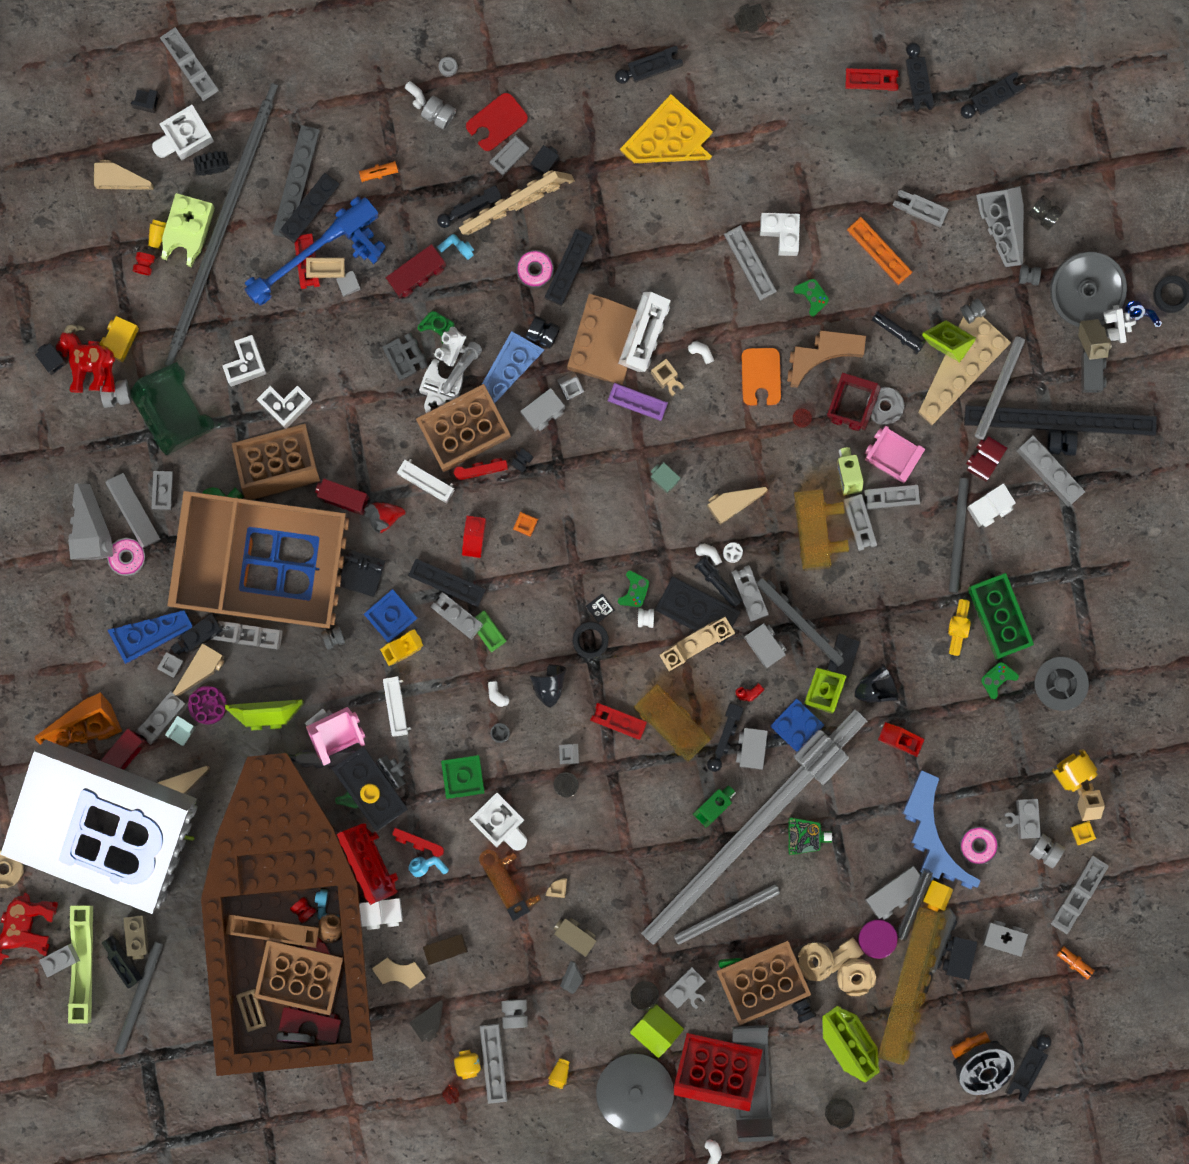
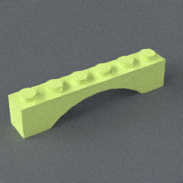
M70 906L71 943L80 961L73 964L71 970L68 1023H91L93 906Z

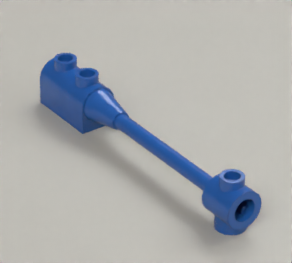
M356 197L350 203L351 208L347 211L342 208L335 214L337 218L320 239L267 279L260 277L248 279L245 282L247 286L244 288L245 292L255 304L258 303L260 306L265 304L272 297L270 295V285L327 242L329 243L343 234L348 240L351 239L357 229L363 230L379 217L377 210L367 198L360 199V197Z

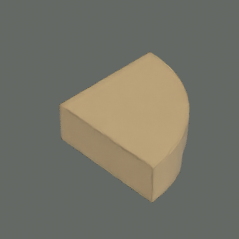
M559 879L549 886L546 896L565 898L567 879Z

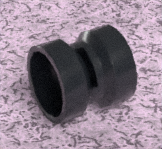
M518 447L515 451L516 455L510 457L508 463L523 473L526 469V463H530L534 457L523 448Z
M809 997L791 1005L798 1014L797 1019L799 1023L817 1015L810 1006L811 1001Z

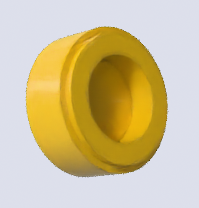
M367 784L362 787L360 796L364 802L371 804L379 799L380 791L377 786Z

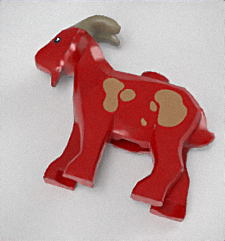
M69 324L60 335L56 345V350L62 352L63 357H67L69 351V364L73 377L69 391L72 393H83V382L86 373L93 372L94 379L89 386V391H100V386H103L102 392H115L114 376L112 374V366L115 361L113 351L96 341H88V345H83L76 334L80 330H85V328L80 325Z
M27 893L13 899L8 905L7 911L3 912L1 917V923H4L0 934V965L4 958H9L8 955L2 953V949L27 947L37 950L41 955L47 956L50 945L47 944L49 936L31 933L33 917L41 915L47 921L53 922L58 902L41 901L32 903Z

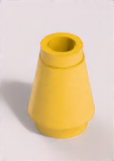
M152 220V224L149 226L148 246L159 249L167 223Z
M559 1058L548 1077L549 1085L563 1089L567 1083L569 1061Z

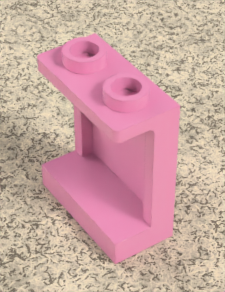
M885 426L884 429L879 428L874 437L877 441L874 446L870 444L864 453L867 455L865 461L904 484L925 451V448L920 445H914L888 429V426Z
M348 707L306 726L317 757L323 765L331 763L329 756L356 743H359L361 747L365 745L363 740L365 734L357 724L360 722L356 712L352 713Z

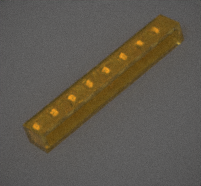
M919 907L878 1055L880 1059L904 1065L909 1059V1045L913 1043L915 1038L914 1027L920 1020V1005L924 1004L926 994H924L925 987L929 985L931 980L929 972L936 962L934 954L936 948L938 949L941 944L940 932L944 930L946 925L945 914Z

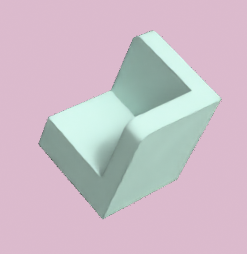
M177 716L165 736L184 746L196 727Z

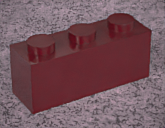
M431 244L385 278L400 299L402 297L407 298L414 292V288L427 284L429 282L428 278L432 275L437 276L445 270L446 264Z

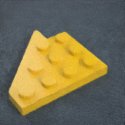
M670 94L620 148V151L633 163L710 160L712 155L701 146L713 134V131Z

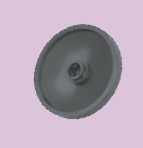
M1094 251L1079 252L1065 259L1056 269L1050 285V297L1054 309L1065 321L1077 327L1080 326V321L1099 319L1101 325L1105 324L1104 312L1113 309L1114 305H1119V308H1122L1127 292L1125 275L1120 266L1112 258Z
M626 1054L614 1059L602 1071L596 1088L597 1103L605 1119L616 1128L627 1132L647 1131L660 1124L672 1107L674 1099L672 1079L665 1067L656 1059L644 1054Z

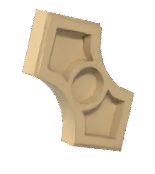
M387 957L372 968L382 984L390 981H399L411 989L426 978L416 962L409 965H399Z

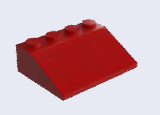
M687 1033L675 1080L674 1095L750 1112L763 1049Z

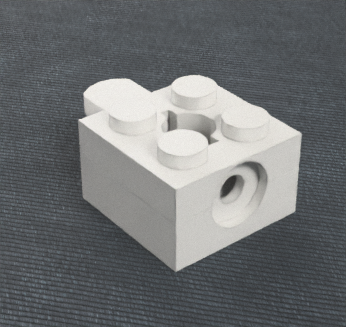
M190 105L160 123L166 135L154 141L152 148L154 153L160 158H164L176 151L182 161L213 143L214 140L193 105Z
M498 793L469 819L496 847L505 841L513 850L518 851L522 850L527 844V837L518 829L525 820Z

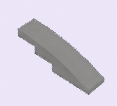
M176 27L160 37L203 101L219 91Z
M218 621L223 631L210 639L280 650L283 631Z
M1091 856L1050 923L1065 934L1069 933L1077 917L1095 892L1109 865Z

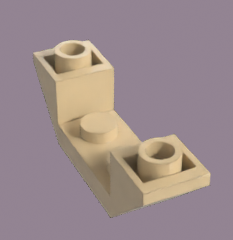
M725 616L681 639L659 655L667 669L671 671L685 663L693 655L735 634V631Z

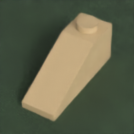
M100 160V163H94V186L96 189L154 190V186L150 181L115 163H111L110 160Z
M761 487L723 493L720 496L716 494L709 499L710 503L707 507L721 525L767 493L768 489Z
M202 644L173 694L180 696L214 674L216 670L220 671L225 662L223 660L224 656Z
M204 766L158 782V784L187 794L210 771V767Z

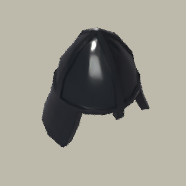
M882 663L863 678L855 689L854 696L861 701L870 703L898 701V692L893 678L887 667Z
M549 664L547 676H530L536 696L549 708L554 706L561 696L566 667Z

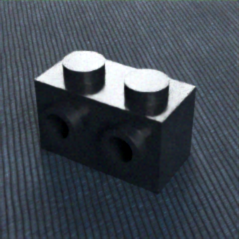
M954 936L952 940H948L946 951H949L948 959H944L942 970H945V975L966 980L970 979L977 947L976 941Z

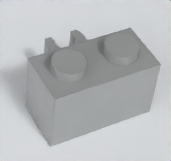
M1038 799L1016 800L1017 815L1005 813V817L1010 816L1012 818V822L1005 824V827H1013L1017 824L1018 839L1041 838Z
M690 967L664 995L677 1009L688 998L691 1005L697 1009L698 1006L694 1003L695 999L700 998L704 1002L705 998L701 994H696L695 991L705 980Z

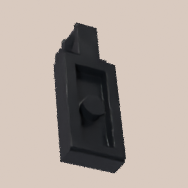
M211 613L178 638L179 642L171 648L178 655L184 651L186 653L195 651L202 644H205L222 632L223 629L215 615Z
M113 935L102 942L109 955L107 959L128 989L143 979L138 969L135 968L129 957H127V953Z

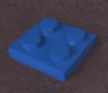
M393 589L364 613L365 617L388 643L418 619Z
M796 699L770 727L797 752L824 724Z

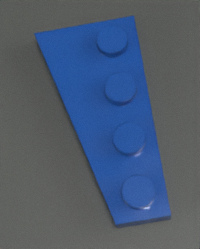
M183 610L158 618L112 628L108 632L124 663L127 664L191 629L193 625Z

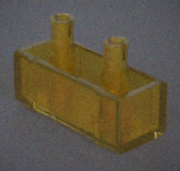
M823 489L795 492L794 509L797 518L802 571L830 569V556L832 553L849 552L848 540L830 542L826 522L827 515L845 514L844 503L826 504L824 502Z
M658 684L634 706V709L640 714L641 718L647 721L687 763L711 740L704 732V729L699 727L690 718V714L682 706H679Z

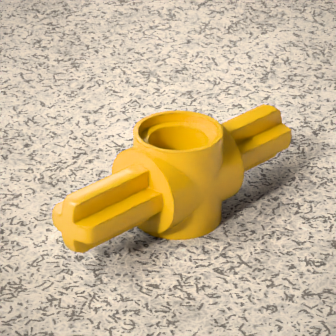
M965 599L958 601L956 616L951 617L948 629L949 636H952L949 654L954 656L960 655L963 639L968 637L971 621L967 619L970 601Z

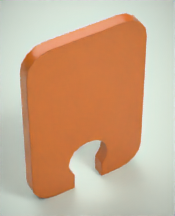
M749 348L743 351L742 392L745 404L750 406L757 405L755 392L761 388L768 392L767 405L779 403L781 399L780 354L777 349Z

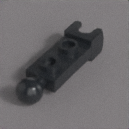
M912 42L906 47V53L911 59H907L905 62L914 112H918L920 103L924 102L927 104V108L932 110L934 102L925 56L918 57L921 48L919 44Z
M673 46L662 52L628 63L629 70H618L615 73V80L620 84H625L632 77L634 83L663 72L682 67V59H672V56L677 54L678 47Z
M1014 72L972 97L971 101L973 104L963 105L960 113L966 119L972 118L975 115V111L982 115L1006 100L1020 94L1026 89L1025 84L1019 86L1013 84V81L1018 76V73Z
M494 185L484 190V195L482 196L480 194L470 198V202L466 204H457L453 207L450 214H440L437 218V224L441 228H447L453 220L457 221L487 205H490V207L495 206V203L502 199L497 186Z
M729 703L725 717L728 719L714 757H711L707 762L708 769L712 772H717L722 768L721 757L723 753L727 754L731 743H728L730 735L734 736L737 725L734 723L740 720L744 709L741 706Z
M1041 1034L1037 1037L1036 1048L1030 1045L1005 1093L1011 1095L1015 1089H1019L1020 1095L1018 1099L1021 1102L1025 1101L1048 1057L1043 1052L1052 1043L1050 1036L1047 1034Z

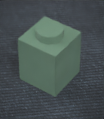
M665 463L661 466L657 464L651 470L652 475L650 479L667 494L681 479Z

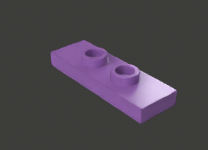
M614 383L608 398V402L662 421L668 402Z

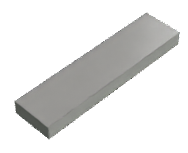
M741 225L725 233L724 237L759 301L776 293L777 290Z
M124 473L105 482L141 547L145 548L159 541L160 538Z
M499 1023L480 1025L488 1104L507 1102Z

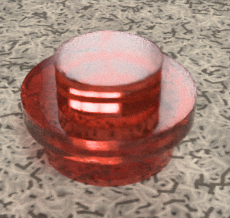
M803 408L796 410L792 417L793 423L800 428L807 427L812 419L810 412Z
M447 1085L445 1090L442 1091V1095L448 1104H456L459 1101V1092L455 1087Z

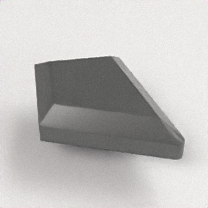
M571 960L562 978L560 987L574 994L583 981V976L576 963Z

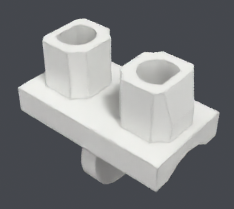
M1114 305L1113 309L1104 312L1106 323L1115 322V328L1106 329L1107 338H1110L1111 341L1118 340L1120 343L1126 342L1125 327L1126 332H1132L1131 326L1136 324V319L1130 318V313H1124L1123 318V310L1119 308V305Z
M450 327L449 332L443 333L442 342L444 343L442 348L436 349L435 357L444 361L448 366H454L459 352H465L466 347L463 343L466 336L458 332L455 327Z

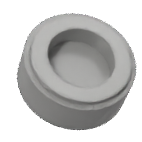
M452 57L441 59L439 62L440 73L446 77L456 74L458 70L456 60Z

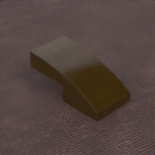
M462 934L423 947L428 965L468 952Z

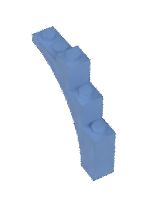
M921 770L902 814L906 815V820L913 823L916 820L919 821L910 842L915 844L913 848L922 852L925 849L928 850L919 872H922L923 868L929 869L933 873L931 881L934 878L939 879L941 873H943V878L952 882L957 879L962 882V886L968 889H972V887L978 888L981 880L968 874L958 866L946 852L939 839L933 811L934 796L939 778Z

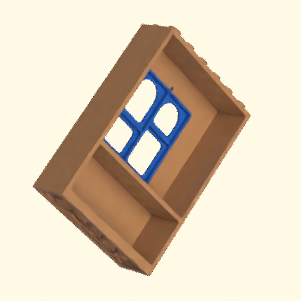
M184 491L167 606L330 629L331 625L335 626L336 614H333V607L338 605L339 595L335 594L336 587H340L341 576L338 575L339 568H343L344 556H341V549L346 548L347 538L343 537L344 530H348L349 518H346V513ZM252 533L273 536L272 551L269 558L254 557L248 554L250 535ZM291 537L309 541L314 548L313 557L305 563L280 560L281 538ZM248 564L276 567L278 569L276 589L269 591L245 587L246 566ZM287 570H299L307 574L310 584L304 593L291 594L284 592Z

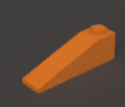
M100 692L83 700L37 734L35 740L40 745L45 740H48L63 747H68L70 743L80 742L83 744L87 743V740L98 738V741L104 740L122 732V729L111 704Z

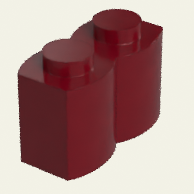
M989 436L986 440L983 439L976 447L979 449L976 456L972 454L966 463L969 465L967 471L985 482L988 481L1007 450V447Z

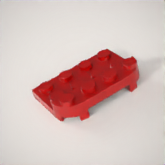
M360 824L337 834L339 843L347 855V860L356 874V880L360 883L364 897L370 905L398 892L395 889V881L398 880L397 874L389 875L374 843V840L379 838L376 831L371 833L366 828V824Z

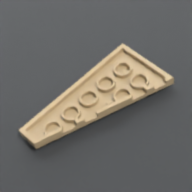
M550 170L543 174L544 178L539 181L533 180L527 184V188L523 190L518 189L511 193L510 198L497 201L495 207L491 209L486 208L479 212L480 215L478 217H471L463 222L464 225L459 227L462 234L470 235L488 226L491 223V219H501L507 216V211L514 209L517 211L544 197V192H555L560 189V184L564 182L570 184L575 180L572 174Z
M963 317L958 326L960 329L976 337V340L960 363L945 354L918 412L931 425L944 414L1011 343L984 317H975V321L970 324Z

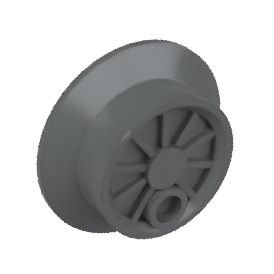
M1052 658L1046 661L1036 673V694L1044 705L1053 710L1066 711L1073 709L1087 695L1089 687L1087 673L1077 661L1071 658Z

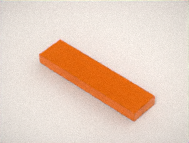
M862 217L847 229L850 235L897 285H900L912 274L910 268Z

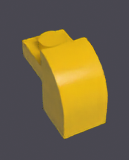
M413 629L401 638L388 643L380 651L388 666H391L421 650L423 644L420 636Z

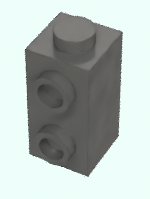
M1083 352L1081 355V393H1101L1103 388H1106L1107 380L1106 376H1103V369H1106V358L1089 360L1086 352Z

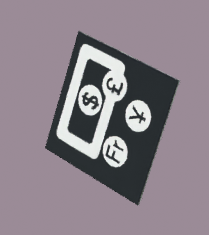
M603 594L586 605L598 623L615 611Z

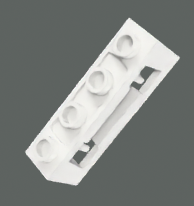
M643 292L618 364L637 372H645L649 368L651 354L657 346L658 334L663 329L664 317L670 309L669 299L653 292Z

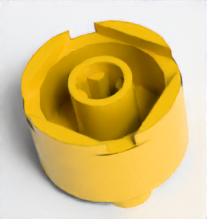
M1084 749L1079 750V755L1076 756L1073 753L1056 765L1058 769H1052L1064 790L1074 792L1082 786L1081 783L1086 779L1090 781L1098 775L1096 766Z

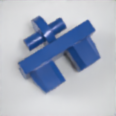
M368 227L361 231L357 229L351 239L354 242L352 247L355 250L353 257L358 258L361 256L364 260L368 258L373 264L378 262L386 246L381 241L374 245L369 241L373 238L374 234Z

